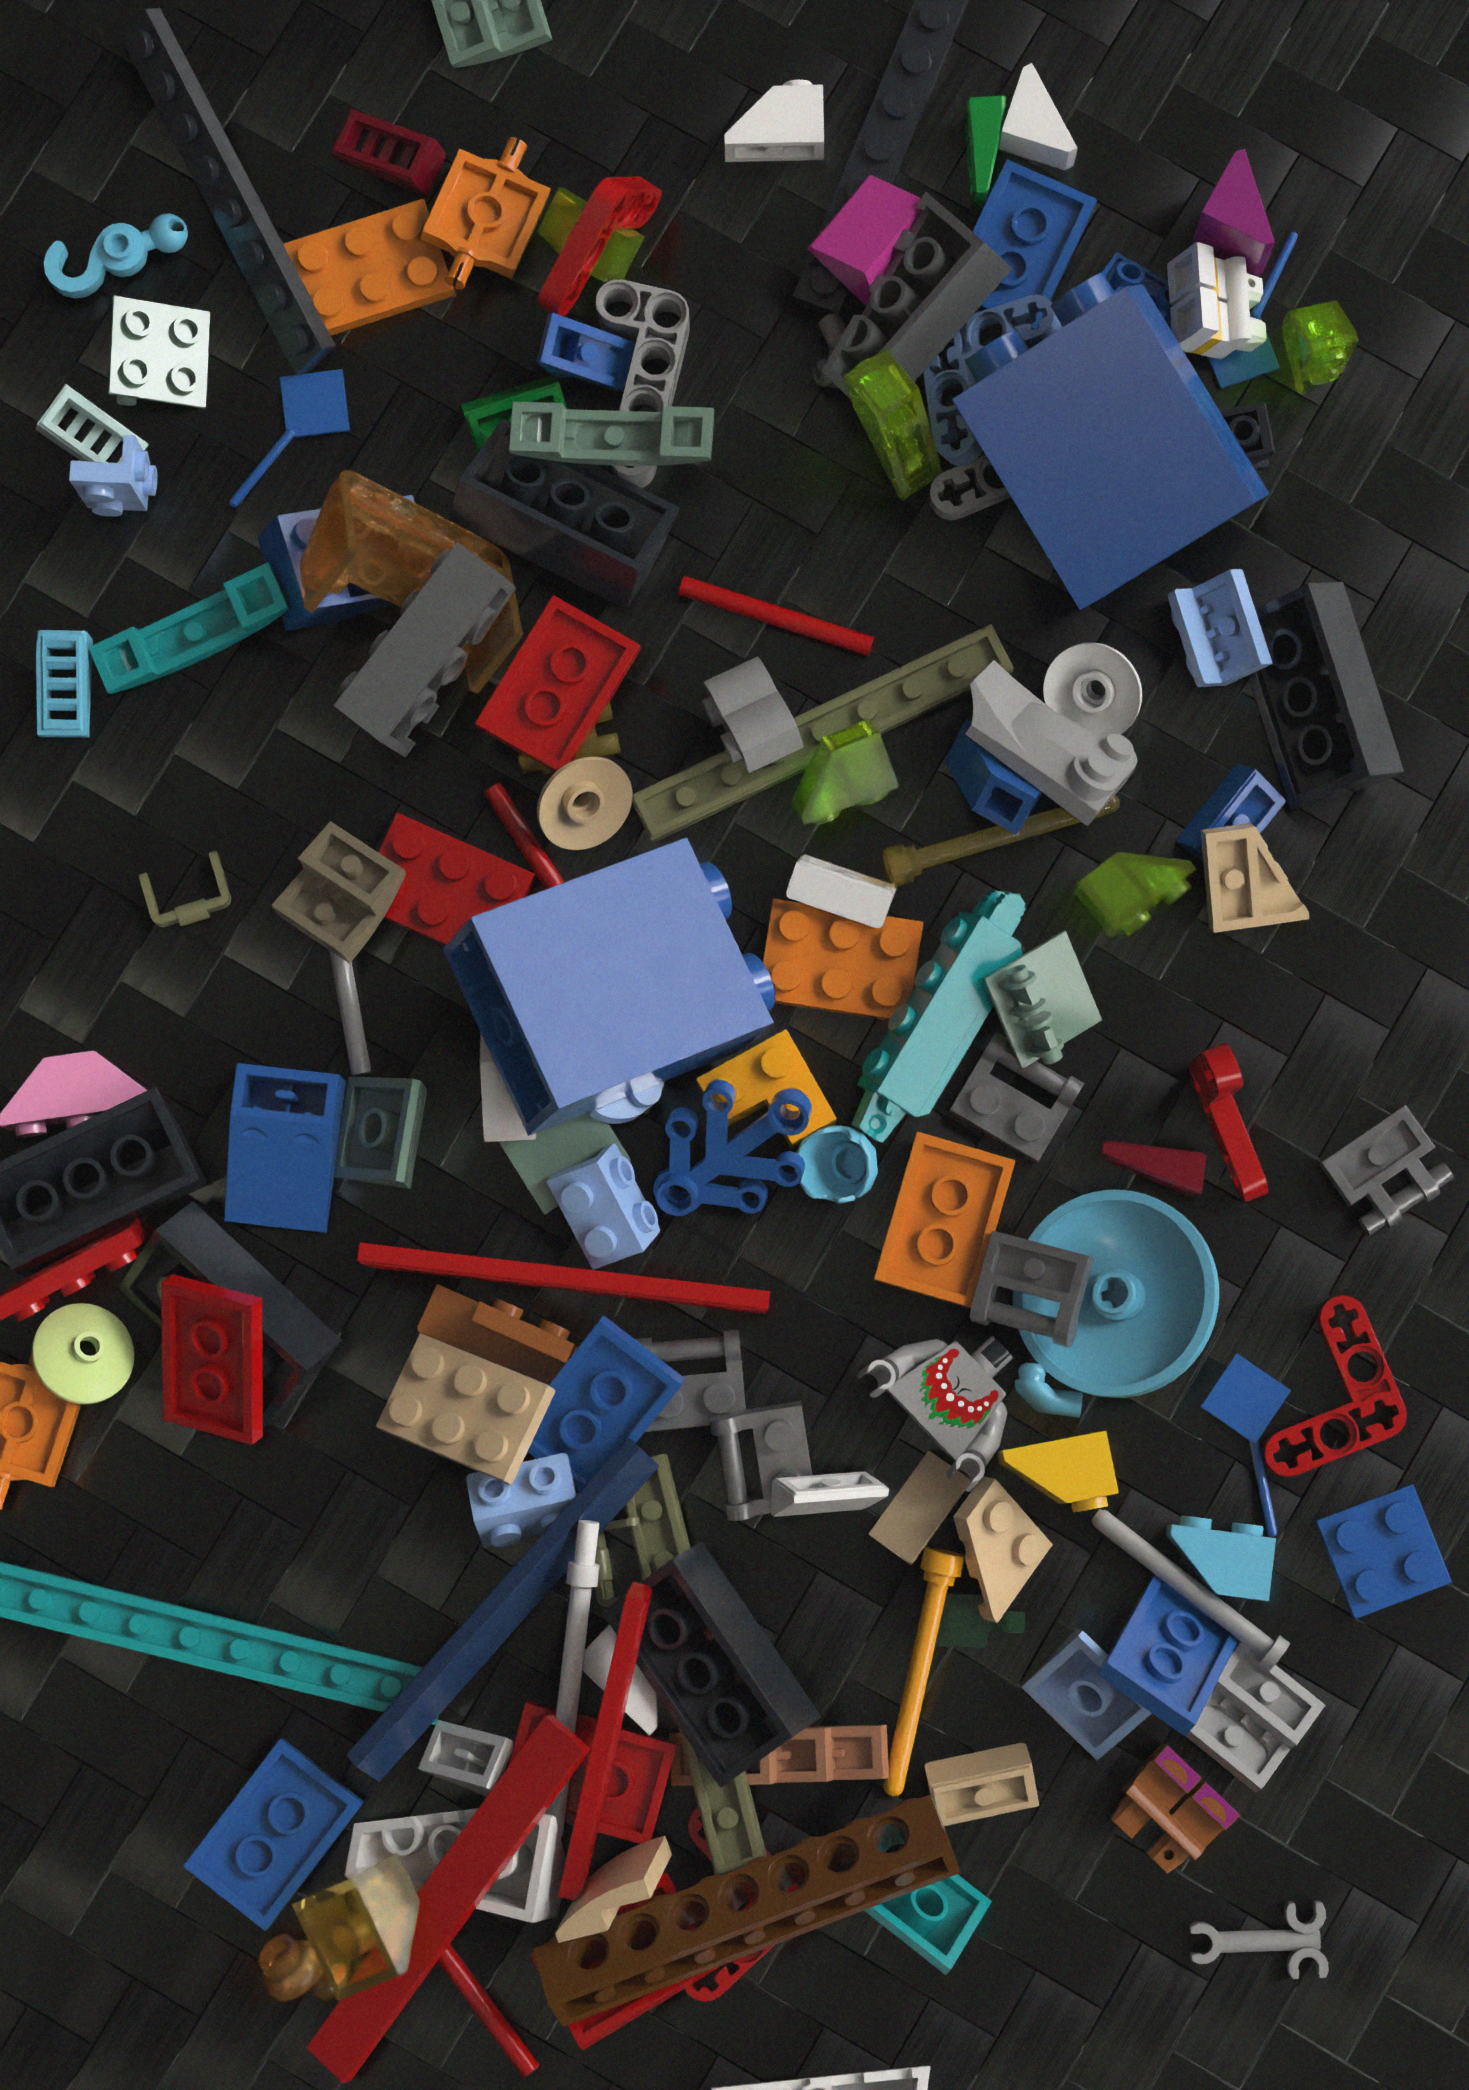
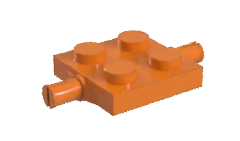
M508 138L499 161L495 159H482L462 149H459L425 223L420 239L448 251L455 257L445 277V282L451 287L458 272L461 271L455 288L464 289L473 265L485 267L513 279L551 191V188L528 179L517 169L524 152L527 150V145L522 140L519 141L512 155L517 138Z
M32 1353L28 1365H10L0 1362V1510L3 1509L2 1506L11 1480H30L49 1487H55L82 1405L57 1397L43 1385L34 1369Z

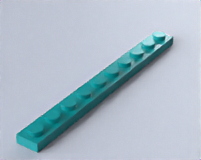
M0 1561V1617L380 1712H384L423 1669V1666ZM438 1717L432 1722V1725L437 1724Z

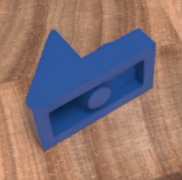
M548 313L536 362L558 379L575 377L615 392H624L636 342L555 313Z

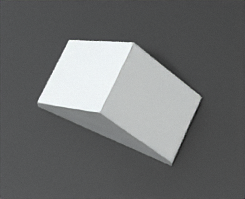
M1031 63L1022 69L1001 131L999 150L1066 170L1074 166L1077 146Z
M438 1720L418 1769L487 1797L504 1774L513 1751V1741L506 1737Z

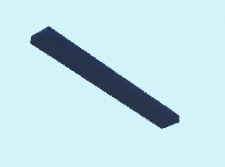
M630 1438L626 1439L351 1748L346 1757L357 1768L380 1782L568 1570V1562L574 1561L578 1521L590 1520L599 1522V1535L658 1469L659 1465Z

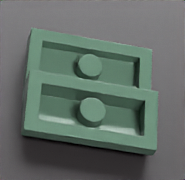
M432 0L449 60L454 68L485 63L553 40L541 0Z
M591 1112L537 1132L536 1140L498 1141L544 1215L559 1206L546 1182L553 1173L592 1159L604 1147L613 1143L617 1145L622 1156L629 1161L631 1160L610 1125L588 1116Z

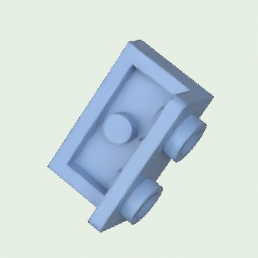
M124 435L122 463L71 461L69 481L87 508H92L93 513L102 516H120L123 510L147 511L148 495L155 496L157 490V468L155 465H150L148 452L143 451L135 435Z
M1230 569L1192 589H1176L1168 593L1172 609V621L1179 631L1187 655L1186 663L1188 670L1194 677L1198 687L1226 686L1273 664L1242 569Z
M615 1143L604 1147L592 1159L553 1173L546 1181L593 1270L643 1252L660 1232L654 1207L648 1201H645L635 1181V1174L631 1163L621 1155Z
M565 1453L522 1462L512 1485L481 1472L472 1473L466 1477L473 1520L483 1547L491 1545L508 1547L517 1544L522 1538L543 1534L577 1495L569 1458Z

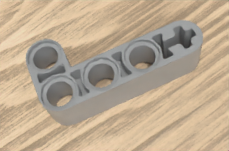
M626 280L606 282L596 295L599 325L605 332L636 342L619 411H634L640 406H650L657 412H663V406H672L690 333L689 307L687 302L680 294L667 289ZM617 301L628 303L632 307L631 311L622 317H614L606 310L612 303ZM664 312H672L680 318V321L670 328H663L654 322L656 317ZM652 359L664 360L669 365L668 369L659 375H651L643 367L644 364ZM611 465L612 474L640 488L647 486L652 481L657 466H634V468H627L626 466Z

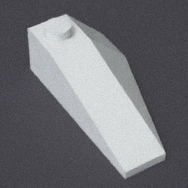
M478 1808L355 1823L345 1876L417 1894ZM544 1813L476 1909L531 1923L558 1917L561 1897H558L566 1858L555 1816Z

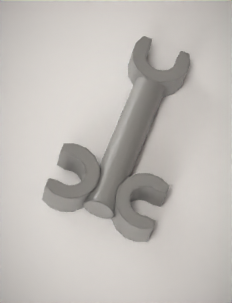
M1288 1901L1284 1906V1918L1293 1929L1218 1932L1208 1923L1194 1922L1189 1925V1932L1191 1934H1207L1210 1938V1946L1204 1952H1191L1190 1959L1198 1964H1208L1214 1961L1220 1953L1291 1951L1286 1960V1970L1292 1979H1299L1298 1966L1300 1961L1306 1957L1314 1958L1317 1976L1319 1978H1326L1329 1971L1328 1961L1325 1955L1319 1951L1321 1948L1319 1929L1323 1926L1326 1919V1909L1321 1901H1313L1314 1912L1312 1918L1308 1922H1299L1296 1918L1295 1903Z

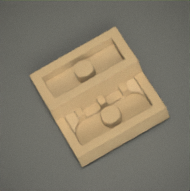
M666 1836L634 1846L615 1856L594 1872L586 1880L580 1898L572 1901L555 1932L558 1943L608 1931L620 1906L650 1899L672 1856Z

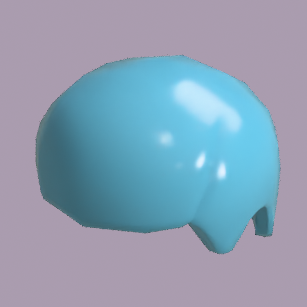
M837 1125L820 1128L803 1138L796 1151L805 1162V1170L800 1185L805 1193L813 1199H826L836 1203L854 1201L871 1190L878 1174L875 1147L861 1131L851 1127Z

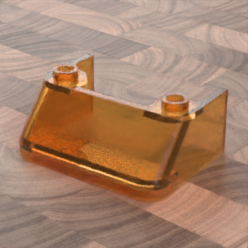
M348 470L342 471L330 487L300 560L304 608L311 612L315 611L327 593H341L348 582L401 607L405 599L413 591H421L431 578V567L437 557L446 549L452 550L457 542L495 569L513 585L514 583L509 560L494 544L378 483ZM515 591L483 640L476 645L469 642L464 650L468 653L465 664L469 690L477 694L523 636Z

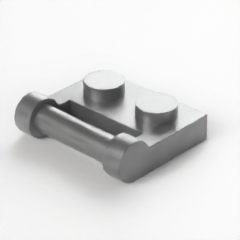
M996 1032L949 1112L1038 1163L1084 1083L1072 1076L1068 1080L1037 1061L1021 1069L1011 1046L1007 1044L1008 1038ZM999 1062L1057 1096L1058 1098L1052 1109L1050 1110L989 1074L995 1063Z
M992 1231L971 1306V1321L986 1326L990 1322H995L1050 1337L1056 1345L1067 1348L1071 1347L1076 1337L1078 1316L1094 1258ZM998 1286L1059 1302L1060 1307L1057 1318L996 1302Z
M739 1330L723 1331L724 1336L676 1341L652 1343V1338L636 1339L637 1342L663 1362L726 1357L727 1372L682 1376L685 1378L684 1383L645 1432L710 1426L709 1418L714 1415L746 1410Z
M801 1401L722 1413L709 1418L711 1434L716 1435L718 1439L727 1501L723 1503L725 1520L740 1521L752 1518L755 1515L771 1513L772 1480L812 1475ZM753 1429L763 1494L747 1496L738 1432L741 1430Z

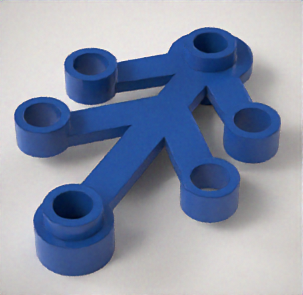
M715 1080L710 1082L702 1098L703 1107L707 1111L706 1155L704 1159L693 1167L690 1166V1140L694 1138L699 1125L698 1116L689 1108L679 1107L674 1109L668 1117L665 1131L670 1138L669 1168L662 1170L658 1174L653 1187L654 1196L659 1207L666 1213L674 1216L686 1215L697 1209L701 1203L737 1207L745 1213L753 1214L763 1209L768 1196L766 1185L759 1179L776 1181L784 1187H793L799 1184L805 1170L804 1159L799 1154L786 1151L780 1153L776 1159L745 1155L777 1132L784 1135H796L804 1131L812 1112L809 1098L802 1091L794 1088L779 1091L772 1098L766 1114L727 1141L728 1113L733 1107L736 1091L727 1081ZM716 1093L722 1094L727 1101L717 1102L711 1095ZM784 1104H792L798 1107L799 1110H788ZM683 1121L687 1123L690 1128L685 1130L680 1129L675 1125L674 1122ZM781 1166H792L797 1172L786 1173L781 1169ZM719 1174L747 1178L738 1187L708 1183ZM673 1185L681 1186L687 1191H679ZM753 1192L758 1195L759 1199H748L744 1193Z

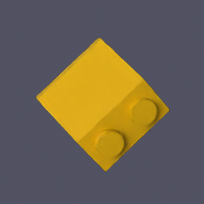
M1106 1431L1018 1447L996 1453L1000 1465L1056 1503H1071L1073 1512L1108 1506L1106 1496L1119 1493Z

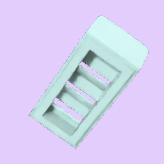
M67 384L36 426V430L81 461L107 462L106 460L120 441H123L124 435H135ZM72 408L78 412V415L67 430L64 431L58 427V424L69 409ZM89 419L95 425L83 442L80 443L74 436L85 421ZM106 430L112 436L97 455L90 448L101 433ZM135 435L143 451H145L148 443ZM122 457L117 463H122Z

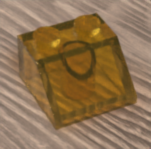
M397 1853L341 1877L292 1904L338 2001L407 1972L420 1900L412 1885L410 1875L403 1867Z

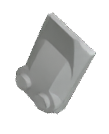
M995 660L970 684L973 698V716L971 726L967 730L966 735L1088 826L1134 772L1137 756L1133 745L1127 738L1117 733L1093 735L1082 726L1047 706L1006 672Z

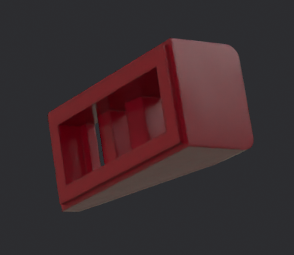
M351 109L331 151L335 158L424 196L428 195L446 156L445 151L434 138ZM364 129L369 130L370 133L361 152L355 151ZM383 137L387 138L378 159L374 158ZM401 146H405L398 164L394 165L393 162Z
M1105 1141L1099 1147L1098 1157L1110 1164L1189 1197L1197 1198L1202 1194L1206 1155L1204 1153L1114 1141Z

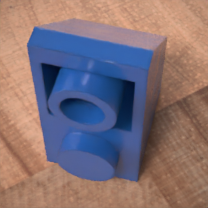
M966 719L945 759V763L972 811L1017 835L1042 792L967 736L966 732L972 722Z

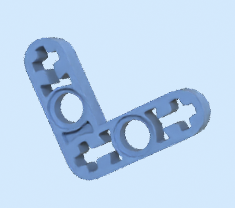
M1030 295L974 313L950 340L954 346L947 349L948 364L954 369L948 370L946 362L937 355L923 371L933 443L936 451L951 464L966 466L974 462L981 455L983 449L955 404L948 407L942 405L941 398L944 390L952 384L959 383L962 384L964 392L976 384V380L966 365L965 360L984 347L981 345L980 340L982 332L988 326L1000 324L1002 326V335L1017 329L1029 349L1060 330L1062 325L1051 309L1050 305L1052 302L1047 297ZM1041 311L1046 317L1040 319V327L1034 330L1029 324L1036 321V313ZM1014 319L1019 325L1014 327L1011 321ZM949 420H957L958 428L967 436V438L961 440V448L955 450L950 445L957 441L958 436L956 426Z

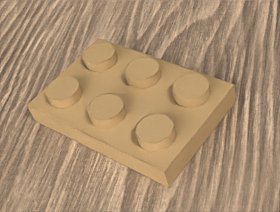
M420 1333L376 1427L390 1435L512 1485L556 1390L545 1383Z

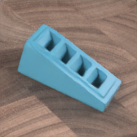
M37 631V735L39 737L89 738L92 655L89 647L93 646V639L86 631ZM53 650H76V657L53 656ZM52 670H76V678L52 677ZM52 691H76L77 699L51 698ZM51 711H77V720L50 719Z

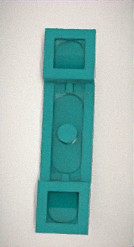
M267 562L223 583L224 590L140 630L131 627L89 647L107 693L113 694L195 664L247 638L290 610L271 564Z

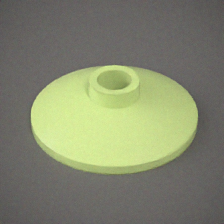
M70 1304L55 1310L40 1324L32 1342V1362L40 1381L54 1395L71 1403L94 1404L112 1397L125 1385L134 1366V1346L127 1328L114 1314L92 1304ZM80 1342H91L96 1348V1354L93 1356L85 1355L80 1349Z

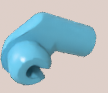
M1024 1363L1019 1367V1380H1015L1016 1392L1035 1411L1080 1418L1082 1392L1052 1389L1045 1383L1046 1371L1040 1364Z

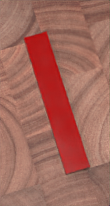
M633 1582L625 1598L558 1897L576 1901L577 1898H580L586 1884L653 1591L649 1585Z

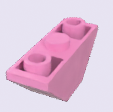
M96 1051L46 1057L41 1060L0 1113V1126L9 1131H15L18 1138L41 1136L47 1134L46 1126L66 1123V1128L69 1129L148 1090Z

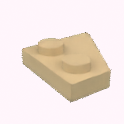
M1246 823L1201 830L1209 929L1212 932L1216 933L1309 919L1307 908L1297 897L1287 881V876L1278 862L1272 857L1267 844L1254 825Z
M983 1476L953 1517L959 1539L965 1545V1561L969 1576L978 1579L984 1599V1602L978 1605L980 1615L985 1620L998 1623L1053 1544L996 1479Z

